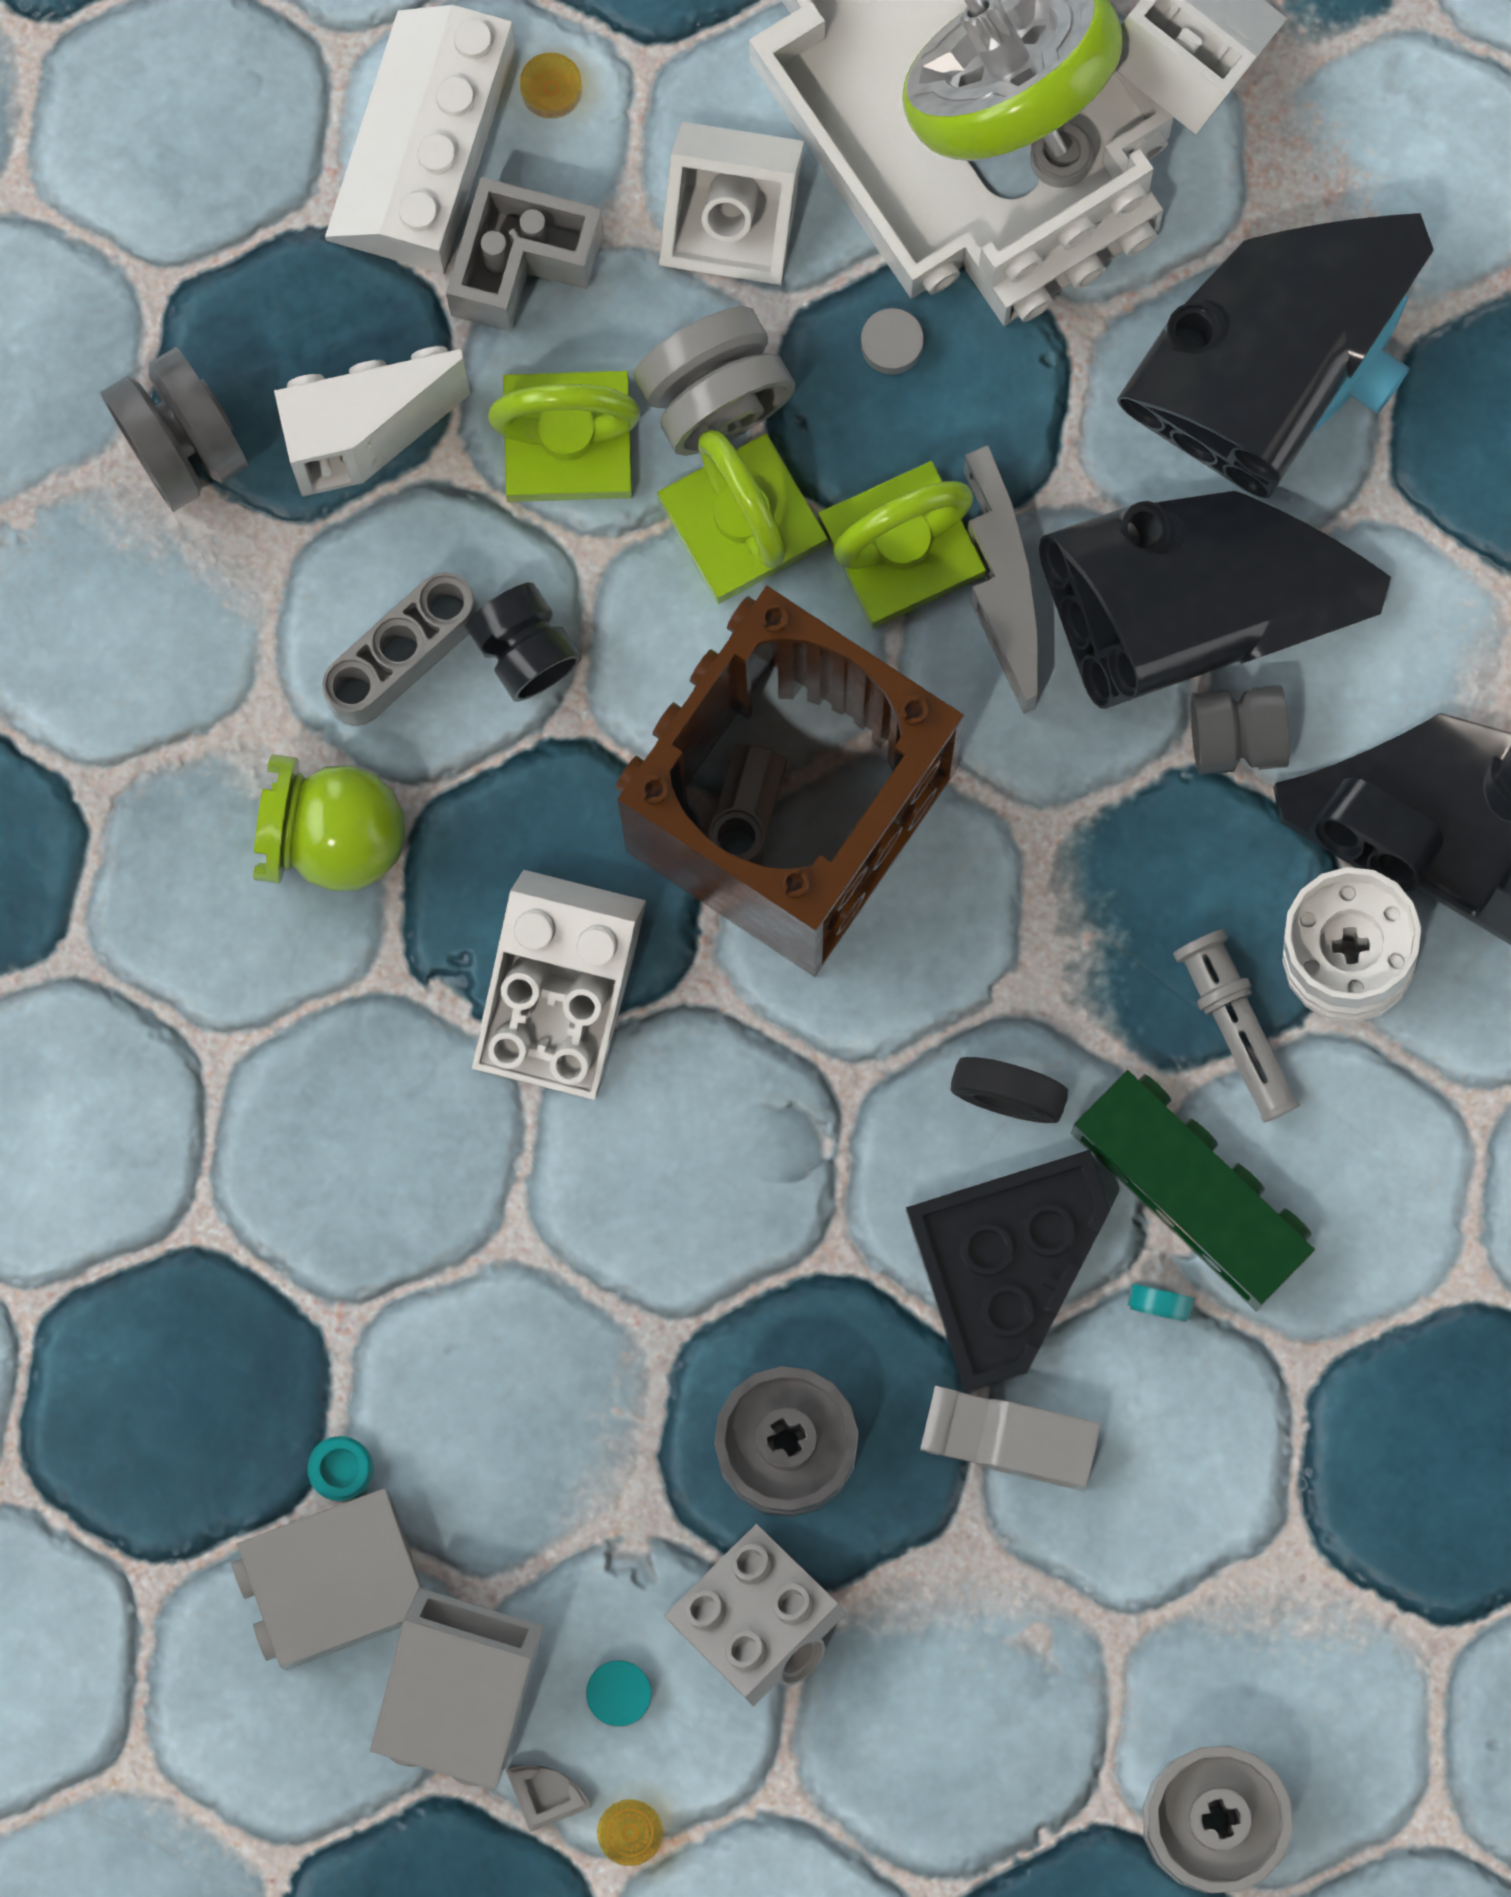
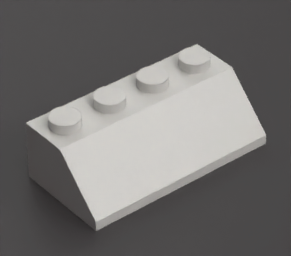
M456 5L398 10L325 235L326 241L442 274L445 273L516 50L512 21Z

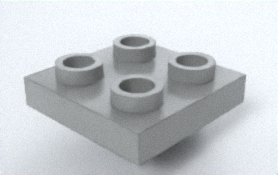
M755 1524L664 1617L754 1707L778 1682L786 1686L795 1685L815 1670L824 1656L825 1645L822 1638L847 1613L763 1529Z

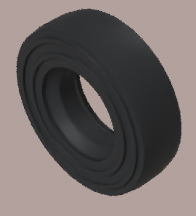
M962 1057L959 1059L954 1070L950 1089L954 1095L975 1106L1005 1116L1038 1123L1059 1122L1064 1112L1068 1089L1063 1084L1046 1075L1010 1063L980 1057Z

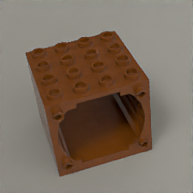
M766 585L756 601L747 596L737 607L727 625V629L732 632L727 643L719 654L710 649L703 656L690 678V682L695 685L692 693L682 707L673 702L666 709L652 733L653 736L658 738L655 746L645 760L635 756L619 777L615 789L621 792L617 802L627 853L801 969L816 977L956 773L964 714ZM771 665L778 669V699H794L801 687L805 686L807 688L808 702L820 705L824 699L832 704L831 710L841 715L846 713L853 718V722L863 730L867 727L872 731V741L880 749L886 740L889 742L887 762L892 774L831 862L819 855L812 866L790 869L764 867L738 858L715 845L685 814L688 808L686 787L736 715L739 713L748 720L752 716L751 694Z

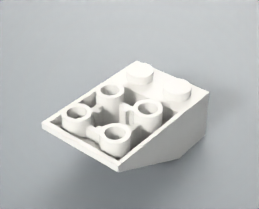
M1140 0L1121 24L1123 47L1115 71L1194 134H1197L1288 18L1265 0Z
M444 346L428 347L413 353L411 360L391 365H386V362L382 360L366 361L352 366L349 369V374L328 379H324V376L321 374L303 375L290 380L287 383V388L275 390L274 393L290 464L302 497L364 483L466 399L471 392L461 349L448 351V348Z
M523 870L510 890L472 1069L595 1100L632 966L646 900Z

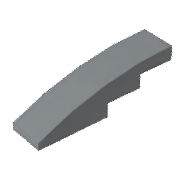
M987 445L965 455L963 470L983 512V515L969 521L967 533L986 569L985 576L987 578V581L972 588L971 605L1021 710L1025 714L1035 709L1038 696V630L1031 578L1013 505L991 450Z

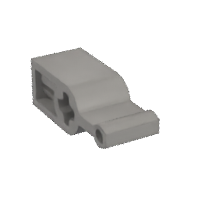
M935 1386L920 1451L975 1463L988 1469L1084 1491L1087 1487L1101 1423Z

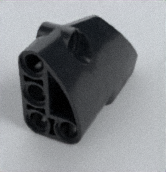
M1421 213L1386 215L1323 223L1244 240L1189 300L1170 315L1167 324L1118 396L1117 403L1137 422L1235 485L1260 498H1269L1347 377L1351 379L1434 251ZM1181 328L1197 330L1203 336L1205 346L1199 349H1190L1183 346L1176 336V330Z
M1238 491L1155 503L1150 501L1137 502L1108 514L1046 534L1040 539L1039 557L1042 569L1082 682L1090 699L1101 709L1110 708L1239 661L1240 664L1380 615L1391 580V576L1334 538L1271 505ZM1129 522L1137 528L1140 534L1141 541L1139 547L1129 537Z
M1439 713L1403 734L1356 756L1307 775L1275 783L1273 790L1280 822L1351 866L1374 870L1397 882L1404 892L1413 891L1415 888L1419 889L1511 945L1510 732Z

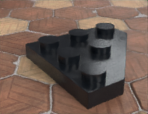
M1090 1149L906 1207L905 1211L964 1393L967 1394L1024 1376L1029 1371L1110 1212Z

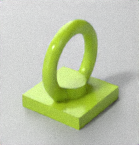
M628 370L503 375V396L490 407L488 419L491 427L497 433L504 436L507 502L632 498L630 430L638 423L640 410L638 404L629 396Z
M717 430L705 431L698 440V449L704 467L657 492V498L718 604L828 545V538L767 433L735 449L721 432Z
M932 461L818 512V520L833 548L834 558L841 565L872 629L982 579L986 575V569L961 521L973 504L972 490L968 485L959 481L942 482Z

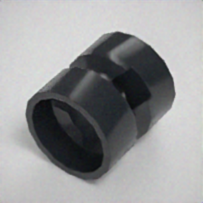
M530 582L517 585L495 597L481 607L465 625L484 657L497 658L498 662L494 668L495 674L513 702L529 699L550 688L567 676L582 659L581 654L564 628L550 626L549 622L553 616L552 610L535 584Z

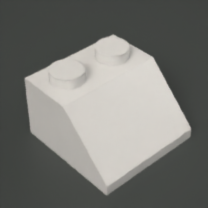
M681 122L671 153L659 266L781 285L797 199L804 141Z

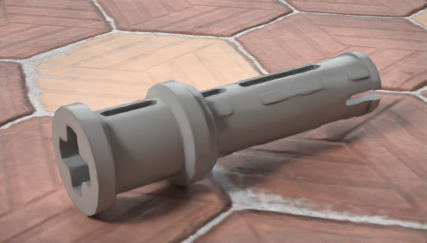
M1221 929L1181 947L1173 953V956L1177 963L1185 964L1200 995L1199 1000L1196 1002L1199 1010L1204 1011L1206 1016L1213 1015L1234 1058V1062L1262 1115L1261 1119L1263 1123H1266L1298 1108L1300 1104L1295 1099L1274 1055V1051L1247 999L1252 994L1250 990L1252 985L1248 978L1240 977L1224 944L1229 937L1225 929ZM1207 957H1209L1219 978L1218 983H1216L1206 963ZM1230 1006L1233 1007L1238 1017V1022L1236 1023L1228 1009ZM1243 1033H1246L1268 1079L1267 1083H1264L1242 1038Z

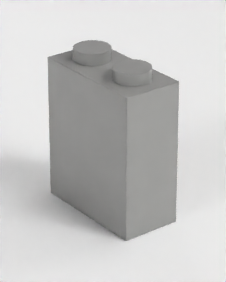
M385 1488L238 1542L236 1544L241 1559L231 1562L243 1598L247 1599L255 1596L263 1620L254 1623L253 1627L262 1654L266 1661L277 1658L280 1668L285 1670L402 1627L404 1617L418 1588L424 1589L390 1493Z
M418 1588L402 1623L370 1752L387 1756L395 1763L403 1766H419L451 1776L454 1780L464 1785L483 1786L496 1790L510 1757L545 1626Z

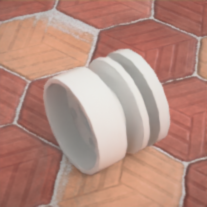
M1352 867L1323 873L1302 888L1287 912L1282 963L1289 987L1305 1007L1329 1020L1355 1023L1381 1016L1398 1003L1414 978L1419 951L1421 926L1412 900L1397 882L1374 870ZM1343 941H1354L1356 951L1360 952L1358 963L1347 964L1344 954L1339 953L1341 952Z

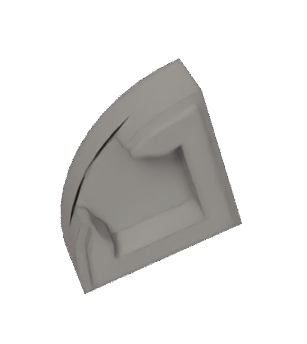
M532 1765L518 1766L506 1770L530 1832L591 1808L589 1800L580 1787L570 1778L556 1770Z

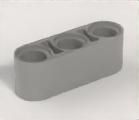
M448 572L430 576L330 665L324 674L322 685L324 696L335 718L351 726L366 725L376 719L469 635L465 625L477 611L472 590L466 580L457 574ZM442 596H455L463 601V609L452 619H439L430 613L434 602ZM395 638H410L417 643L416 651L405 661H391L383 655L385 647ZM349 680H364L370 685L368 695L359 703L347 704L337 699L339 688Z

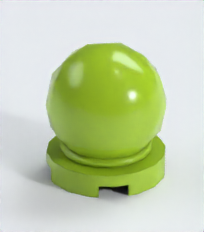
M276 754L271 755L267 765L268 772L279 774L277 783L273 782L272 789H262L254 853L265 854L266 863L259 862L258 865H255L253 870L254 880L280 884L284 871L290 870L292 866L308 883L333 892L356 891L381 880L398 861L406 838L404 811L394 791L376 774L351 765L323 767L304 778V775L299 773L298 758Z

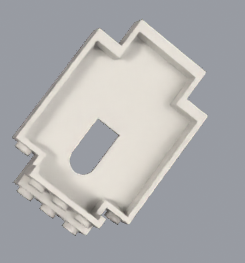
M781 0L790 12V15L749 39L750 63L911 299L925 290L930 295L944 290L960 276L959 269L964 267L1003 326L1019 317L1023 322H1028L1045 312L1054 302L1052 296L1071 284L1075 290L1087 286L1103 274L1106 270L1104 266L1106 262L1122 252L1127 257L1134 256L1146 249L1158 237L1156 231L1160 228L1163 208L1150 191L1154 168L1149 161L1167 147L1168 142L1166 139L1170 137L1174 117L1117 71H1114L1108 83L1095 99L1068 121L1081 127L1089 135L1093 145L1092 164L1086 177L1078 184L1066 188L1052 187L1039 180L1037 186L1029 194L1016 199H1005L994 195L985 187L967 160L947 158L934 153L926 147L912 131L904 113L902 101L903 86L910 66L930 39L951 20L965 11L967 5L964 0Z

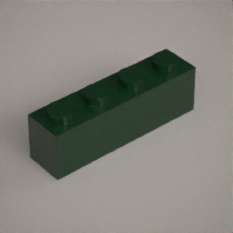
M1127 1069L1074 1123L1070 1134L1087 1150L1090 1149L1092 1155L1257 1312L1315 1251V1248L1307 1242L1312 1233L1288 1209L1283 1208L1278 1214L1260 1197L1265 1188L1249 1170L1239 1163L1231 1169L1217 1156L1213 1150L1218 1146V1143L1203 1126L1191 1118L1184 1124L1166 1106L1172 1100L1156 1081L1146 1074H1143L1138 1080Z

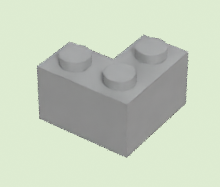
M480 177L446 291L450 315L511 332L527 274L588 289L604 234L601 208Z

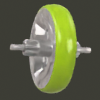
M964 0L967 5L965 11L951 20L930 39L917 55L906 75L902 101L904 113L912 131L931 151L955 160H980L1000 156L1025 147L1041 138H1044L1054 157L1062 156L1066 153L1067 147L1057 129L1075 117L1095 99L1108 83L1119 63L1123 47V34L1120 20L1113 5L1109 0Z

